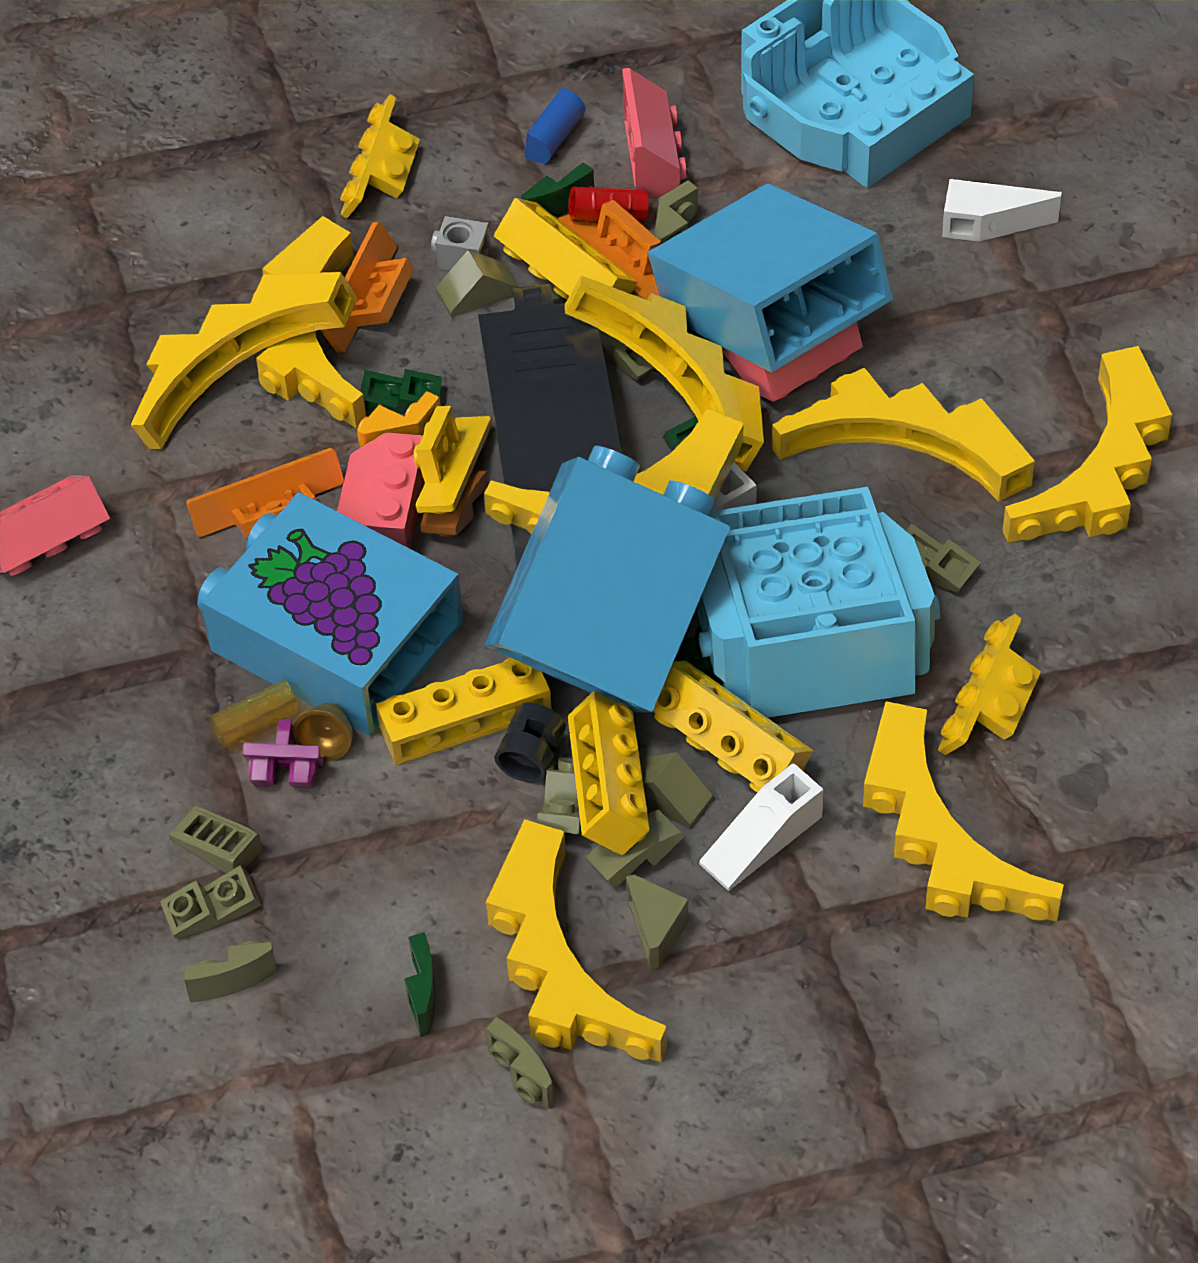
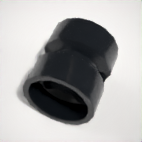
M524 703L517 707L507 728L508 733L502 738L494 758L497 766L508 776L519 781L536 783L542 781L553 760V753L559 747L566 731V724L553 710L535 703Z

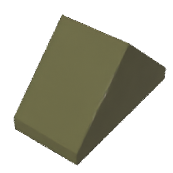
M467 250L438 284L436 293L452 318L513 296L512 288L519 286L504 262Z
M677 752L642 757L640 759L646 806L655 811L659 809L664 816L691 829L712 802L713 794Z
M637 875L626 876L627 901L650 971L657 970L661 967L689 922L688 899Z

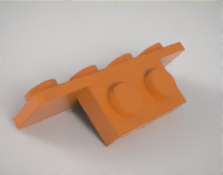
M612 200L602 204L599 221L589 223L588 221L571 220L569 214L557 218L638 281L631 293L632 295L645 300L648 299L651 293L660 296L647 252L661 245L662 242L616 201Z
M380 221L371 224L345 276L348 284L358 297L345 327L321 330L337 353L346 352L359 326L389 322L414 270L408 258L391 260L397 245Z
M328 448L188 499L186 505L197 536L202 537L236 525L243 536L248 538L253 526L260 517L266 513H273L278 516L298 492L316 500L314 495L343 485L344 478L336 451L333 448Z

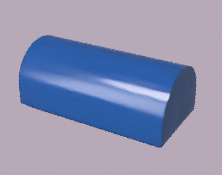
M564 87L559 90L527 133L526 159L540 164L549 162L585 114L584 102L577 94Z

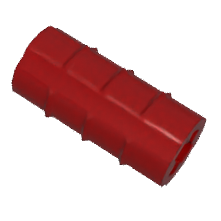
M593 186L572 187L568 201L569 216L571 220L588 221L589 223L599 221L602 204L614 200L639 223H645L649 209L648 194L646 190H635L628 187L625 189H613L611 187L593 188Z

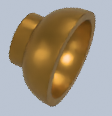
M324 703L304 710L297 717L293 725V737L297 745L319 746L320 753L325 756V760H335L348 752L352 742V728L345 711L341 707L333 703Z

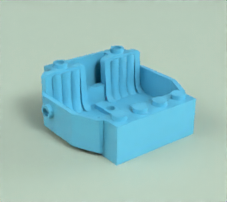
M787 0L742 30L741 94L743 95V110L746 119L800 160L837 171H844L867 189L971 116L974 74L958 63V54L943 26L913 6L908 0Z
M868 487L710 511V517L729 525L730 529L697 605L698 617L702 632H699V643L702 657L710 656L714 674L723 680L724 688L767 718L915 694V676L924 675L930 669V648L935 636V620L940 619L939 602L937 596L934 595L914 538L884 512L877 513Z

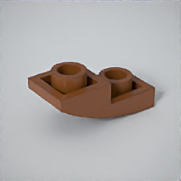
M472 470L454 511L444 514L424 513L420 524L421 532L436 533L440 537L458 535L474 518L472 503L489 485L487 471Z

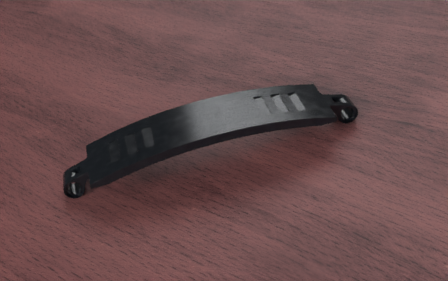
M550 284L512 288L514 310L478 314L504 484L520 489L550 492L562 463L578 456L588 461L594 446L605 447L621 454L622 451L599 330L586 322L565 314V304L557 305L553 302ZM510 523L517 570L532 534L526 529Z

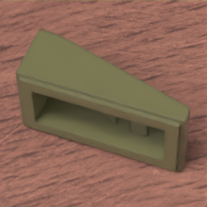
M196 805L169 834L170 840L224 873H228L240 865L246 869L263 850L258 833ZM197 821L202 823L192 836L187 834ZM209 828L214 830L205 841L200 840ZM221 835L225 837L218 846L213 845ZM233 842L236 843V846L230 852L226 851Z

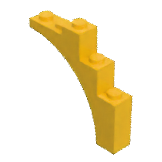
M322 216L262 268L263 274L342 272L354 259L351 232ZM316 331L290 337L271 345L256 358L259 382L269 393H276L290 401L299 392L307 401L316 402L327 409L335 419L339 421L344 420L355 428L366 417L363 393L343 379L326 359L316 338Z
M341 272L263 274L250 304L211 305L198 334L160 335L146 364L154 376L132 420L131 427L148 449H162L180 418L214 381L255 353L290 337L316 330L345 327L358 297Z
M581 275L565 303V314L600 329L647 360L683 396L698 421L705 410L709 409L743 422V444L734 462L741 470L747 471L764 443L759 386L725 374L722 346L687 333L686 306L652 293L645 300Z
M1139 346L1101 355L1098 381L1106 402L1107 425L1098 445L1081 467L1060 484L1033 498L1005 506L1003 534L1007 543L1032 540L1041 535L1058 531H1070L1083 525L1089 537L1102 534L1110 535L1127 529L1131 503L1124 489L1131 490L1140 485L1148 484L1152 458L1145 445H1155L1160 441L1168 440L1172 413Z
M865 368L851 374H845L832 382L830 398L819 400L811 407L794 415L785 416L777 423L772 424V450L780 460L808 449L834 444L876 443L901 446L923 452L954 465L978 481L998 502L1032 486L1035 460L982 398L968 405H961L948 414L923 383L910 389L901 390L895 396L889 398Z
M706 409L693 431L669 455L647 470L638 473L634 482L663 495L669 480H674L695 487L716 499L743 444L744 423ZM491 480L484 493L485 512L498 523L504 525L511 523L526 529L532 534L550 492L520 489Z
M886 701L864 782L863 807L872 808L883 814H900L895 834L894 857L915 865H932L927 886L925 909L935 911L942 916L968 918L971 904H976L990 911L1004 910L1023 914L1033 920L1047 919L1057 922L1064 884L1031 875L1000 860L975 842L952 818L937 794L926 764L924 737L927 710Z
M524 819L486 900L488 925L507 935L517 934L507 956L509 980L525 990H539L528 1014L530 1037L535 1038L540 1044L550 1048L560 1046L572 1050L577 1037L581 1036L593 1045L601 1047L609 1045L624 1050L628 1055L639 1060H647L649 1058L661 1062L667 1049V1026L635 1013L609 996L584 972L567 946L556 917L555 909L557 881L566 856L565 832Z

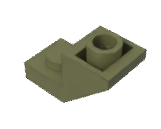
M689 180L659 198L654 236L662 242L661 244L687 230L688 222L698 214V188Z
M561 758L558 763H552L547 770L544 804L537 813V823L562 830L565 833L579 834L581 823L573 758Z

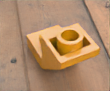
M426 391L417 403H412L409 406L405 417L378 405L369 417L366 416L362 419L357 428L359 448L385 432L423 436L425 424L430 421L436 406H441L440 397Z

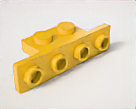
M391 94L382 105L377 102L368 116L367 122L371 123V127L364 132L358 147L362 149V153L355 158L349 171L353 175V179L347 183L340 197V200L345 202L340 215L348 218L361 202L367 183L396 199L403 192L420 139L389 122L396 101V97Z
M436 406L430 421L425 424L424 434L420 443L414 449L415 465L417 468H421L425 482L415 504L418 513L444 514L456 509L492 426L490 416L454 418L451 406Z
M1017 614L1011 615L1002 622L1000 620L995 621L987 630L984 636V640L987 642L984 650L974 659L970 666V671L973 674L969 682L960 690L956 697L957 709L954 715L942 727L941 735L944 737L938 751L943 755H947L966 743L976 720L1003 740L1014 734L1041 673L1040 670L1009 648L1022 620Z

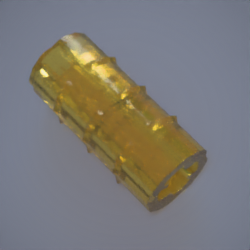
M282 680L268 688L265 687L262 691L252 696H247L231 706L228 705L225 709L209 716V722L218 741L225 749L241 740H246L247 737L259 731H264L265 728L279 722V720L300 712V708L292 689L285 680Z

